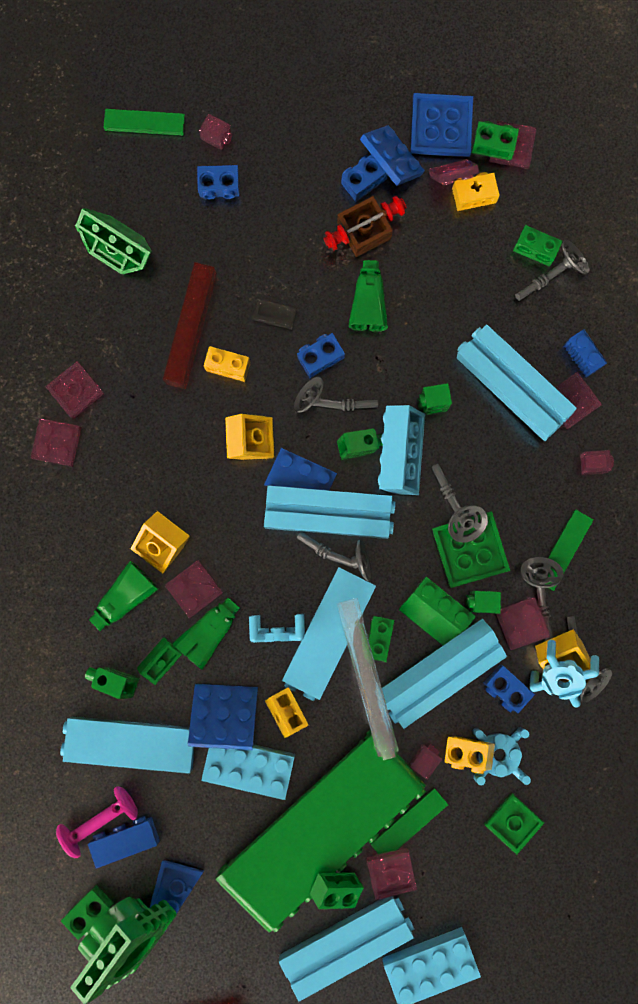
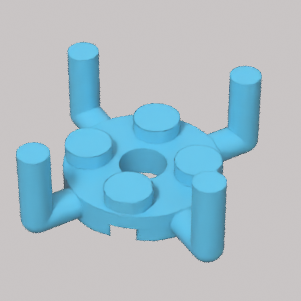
M304 614L295 615V627H287L286 631L285 627H273L271 632H269V628H261L260 615L250 616V641L253 643L302 641L305 635Z
M549 640L547 643V660L550 665H546L543 669L542 682H539L538 671L531 672L529 689L532 692L545 690L551 696L553 693L558 695L559 699H569L572 705L577 708L581 705L580 695L586 686V679L599 675V657L596 655L591 656L590 670L583 671L573 660L558 662L556 658V641ZM559 679H567V680H569V681H568V682H563V681H561V680H559Z
M520 727L511 736L502 733L486 736L479 728L473 729L472 733L479 741L495 744L494 752L497 749H503L505 752V757L502 760H496L493 756L492 770L484 771V774L476 773L474 775V780L479 785L485 784L484 777L488 773L498 777H505L513 773L525 785L530 784V777L518 767L522 753L517 742L521 737H529V732L526 729ZM479 752V762L482 763L483 755Z

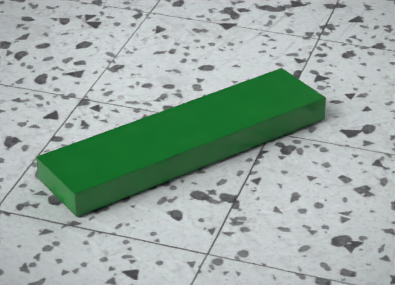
M105 109V131L184 136L185 114Z
M576 509L573 511L547 557L561 566L563 574L594 520ZM551 568V570L554 573V577H557V573L554 569ZM557 585L548 589L554 591Z
M432 788L370 843L371 846L385 861L445 809L448 803L435 788Z

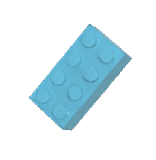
M409 405L386 406V412L383 415L384 432L381 437L383 449L380 455L381 474L378 476L379 489L399 495H419L425 413Z
M254 744L253 750L209 748L201 781L285 800L295 754Z
M462 927L382 958L397 1004H414L481 977Z

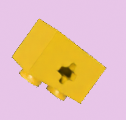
M482 172L475 177H460L454 181L452 188L457 211L494 204L500 196L494 173Z
M289 687L265 700L284 738L309 725Z

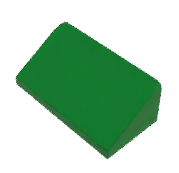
M163 637L140 663L137 670L143 677L156 685L182 653L169 640Z

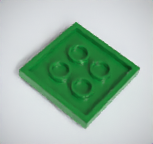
M492 511L486 513L488 522L484 532L470 542L462 543L454 540L449 534L448 524L432 528L449 588L510 571ZM477 515V516H478V522H480L481 517H480V515ZM453 523V530H454V532L456 533L457 530H456V528H455V526H454V523ZM473 527L468 531H464L463 535H468L476 529Z

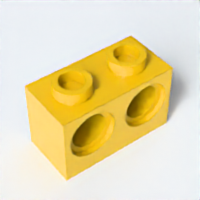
M209 346L204 368L207 372L245 382L251 362L247 356Z
M449 736L445 763H450L451 767L455 769L469 767L472 768L471 772L484 774V771L492 770L495 744L458 736ZM458 747L463 752V756L461 759L458 758L456 754V750ZM478 751L483 755L482 763L477 761L476 754Z

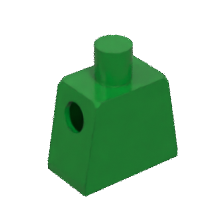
M374 428L344 433L337 440L341 460L376 452L379 446H383L381 440L383 433L376 434Z
M89 667L85 674V679L92 681L91 688L117 699L133 698L140 679L109 667H98L97 669Z

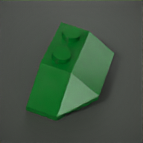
M82 208L75 227L80 233L89 254L120 274L139 271L145 268L152 250L142 235L110 215Z

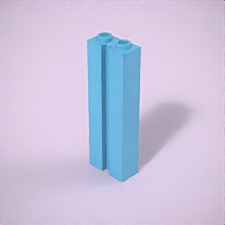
M487 324L482 329L479 327L472 334L473 339L468 343L466 341L463 342L457 349L459 351L457 359L544 441L576 411L577 408Z
M268 486L264 528L388 539L389 534H393L394 522H390V513H395V501H392V496Z
M338 567L304 635V639L301 641L282 679L285 682L284 686L286 688L289 687L292 691L299 689L304 692V697L312 701L315 698L320 700L374 592L375 585Z
M481 619L380 689L378 692L383 698L380 700V703L386 711L391 710L388 714L395 724L399 722L404 729L505 659L507 655L499 644L494 631Z
M74 716L67 718L63 725V734H66L65 743H62L60 751L61 756H63V762L191 773L194 761V747H188L190 727Z
M391 893L279 955L278 962L286 978L290 981L291 988L298 1001L307 998L414 938L412 934L414 926L409 917L405 919L401 911L404 910V907L399 898L395 899Z

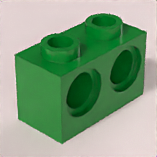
M479 121L472 153L511 161L515 152L519 129L511 125L501 126L490 121ZM486 135L490 139H483L481 136ZM501 139H507L510 143H504Z
M525 225L513 251L550 267L559 251L562 240Z
M449 384L423 387L419 398H417L418 409L422 410L425 415L447 412L452 405Z
M469 591V595H466L465 606L469 608L470 612L500 614L501 592Z
M372 616L365 658L387 661L394 620Z
M355 872L318 873L310 895L318 909L355 908L364 887Z
M96 884L63 917L61 922L79 940L83 935L87 936L94 923L114 903ZM92 902L100 903L101 910L94 909ZM77 917L83 918L86 925L78 924Z

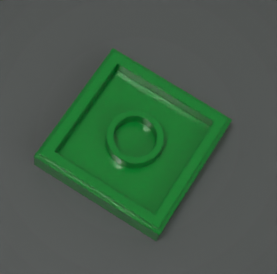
M511 793L484 825L517 855L545 822Z

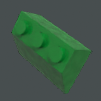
M427 577L421 580L398 609L441 645H445L464 632L476 617Z

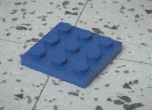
M414 93L410 153L470 157L473 96Z
M195 684L188 747L253 750L258 687Z

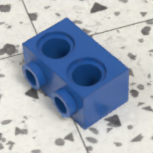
M372 154L369 156L365 155L353 168L349 167L343 172L341 184L354 201L357 202L384 182L388 175ZM374 168L376 171L371 173L368 172L366 169ZM357 179L360 181V183L353 184L351 183V180Z
M238 165L197 166L198 193L200 197L204 199H214L215 197L232 199L235 196H240ZM207 181L213 182L211 186L204 185ZM226 181H233L232 185H224Z
M333 333L330 335L324 334L317 338L316 343L311 346L306 344L299 349L300 352L297 353V358L309 378L345 358V353ZM331 345L335 350L332 353H326L323 348ZM309 355H313L317 360L314 363H308L306 358Z
M499 665L484 682L487 686L485 690L493 698L498 696L503 701L501 705L510 713L512 711L519 713L535 695L503 665ZM502 677L504 679V686L497 689L495 681L497 678ZM514 692H518L520 695L517 703L511 702V695Z

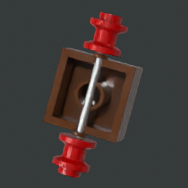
M372 196L337 214V231L333 233L330 231L325 232L326 237H324L326 246L328 249L332 248L335 251L337 250V244L341 242L346 245L349 244L355 257H358L389 241L392 238L393 230L388 221H393V216L397 213L401 216L405 214L407 207L404 200L394 196L392 198L393 202L390 204L382 202L380 208L376 199Z

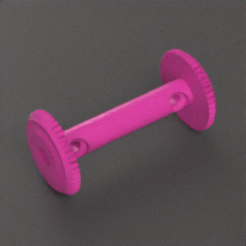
M115 787L114 794L118 801L72 832L64 824L57 826V839L63 850L70 857H80L81 853L78 842L121 813L125 812L131 820L137 818L138 811L136 805L124 788Z

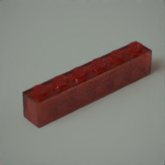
M194 262L163 377L167 385L183 389L187 387L217 275L215 268L212 266Z

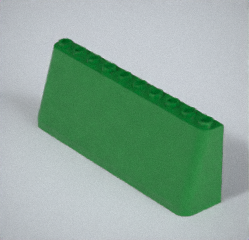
M372 727L366 733L365 741L361 739L356 747L237 857L231 859L229 865L225 863L217 871L216 881L267 932H277L283 926V921L288 916L290 918L299 911V906L304 901L307 903L312 899L310 892L318 873H335L336 871L340 873L347 866L346 862L351 857L356 858L363 851L362 847L367 842L372 843L379 836L378 832L383 827L387 829L394 822L393 818L398 813L403 814L410 807L409 803L414 798L417 800L426 792L424 789L426 786L425 782L375 727Z

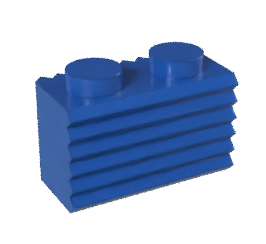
M585 329L569 338L563 346L568 351V354H571L572 361H575L577 367L580 368L579 371H582L581 374H584L585 378L607 364Z

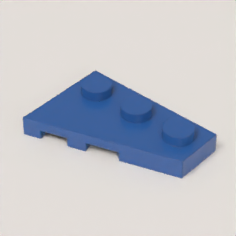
M281 448L264 486L329 491L337 473Z
M163 860L149 908L162 900H166L178 913L204 871Z

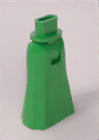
M363 261V268L360 269V275L356 283L348 325L352 330L364 331L367 325H369V331L381 332L388 329L384 284L381 270L379 269V261Z
M132 561L126 565L116 581L102 597L97 609L94 610L95 614L89 619L99 631L106 625L110 626L111 623L123 618L133 608L159 590L158 586L148 576H144L145 573Z
M227 598L222 604L219 603L218 606L210 609L192 627L179 636L172 645L203 670L229 631L233 619L236 618L234 615L240 608Z

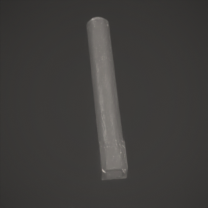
M358 598L337 603L377 756H382L383 760L396 757L395 752H398L399 749Z

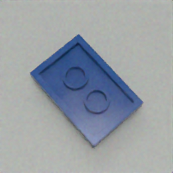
M389 125L367 132L360 138L361 142L396 186L420 177L425 170L421 167L419 161L413 157L407 146L401 142Z

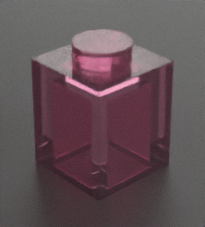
M210 114L207 115L199 129L201 140L221 150L225 144H229L232 138L230 124Z
M610 450L589 451L580 454L582 475L603 474L612 471L614 459L612 455L610 456Z
M422 744L410 761L409 766L428 780L442 761V758L438 755L440 751L431 744L428 747Z

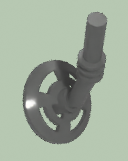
M563 240L561 244L565 256L563 262L546 274L536 277L530 285L516 293L517 300L520 301L535 290L545 287L551 279L567 268L573 267L580 273L587 274L590 270L589 265L581 251L571 241Z
M315 377L308 381L302 387L294 402V409L297 412H304L312 405L342 409L343 411L346 409L347 411H350V409L354 411L359 408H378V400L354 401V399H351L350 401L347 399L345 401V399H342V401L321 398L320 395L324 387V381L320 377ZM304 401L305 406L301 408V403Z
M439 463L433 465L431 468L442 487L440 490L444 491L442 493L446 495L444 498L448 499L455 512L448 524L450 536L462 543L475 540L484 532L487 526L488 517L486 512L477 505L461 507L455 497L456 493L453 492L454 489L448 483ZM477 511L480 513V522H478ZM453 523H454V526H455V528H456V530H457L456 533H455L454 530H453ZM473 527L476 529L468 535H463L464 531H468Z
M302 531L298 534L297 538L314 549L316 554H319L321 557L323 556V559L327 558L354 569L358 568L366 581L371 580L369 557L362 540H358L356 556H352L351 559L332 552L331 548L328 549V546L318 543Z
M534 557L522 564L521 576L528 584L537 587V610H539L537 613L540 615L538 618L541 619L544 639L547 641L552 639L553 636L545 588L554 587L562 581L563 569L554 560L545 557ZM537 564H542V565H543V567H538V568H535V569H532V568L530 567V566H532V565H537ZM551 568L555 570V572L557 573V577H554V573L551 570Z
M575 616L566 617L569 631L574 629L578 635ZM609 668L599 671L597 677L586 679V686L580 695L581 701L588 702L594 699L606 687L612 676V671Z

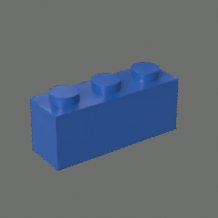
M145 816L133 820L131 825L125 826V823L112 828L113 831L105 834V831L93 835V839L88 843V847L97 869L155 847L159 844L160 839L152 817L146 819Z

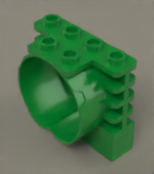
M127 897L115 904L94 923L89 934L78 946V950L86 958L88 964L70 987L83 1004H88L102 995L105 989L111 988L113 984L119 983L121 979H125L129 974L136 972L177 915L176 911L166 900H162L148 908L139 898L135 900L132 897Z

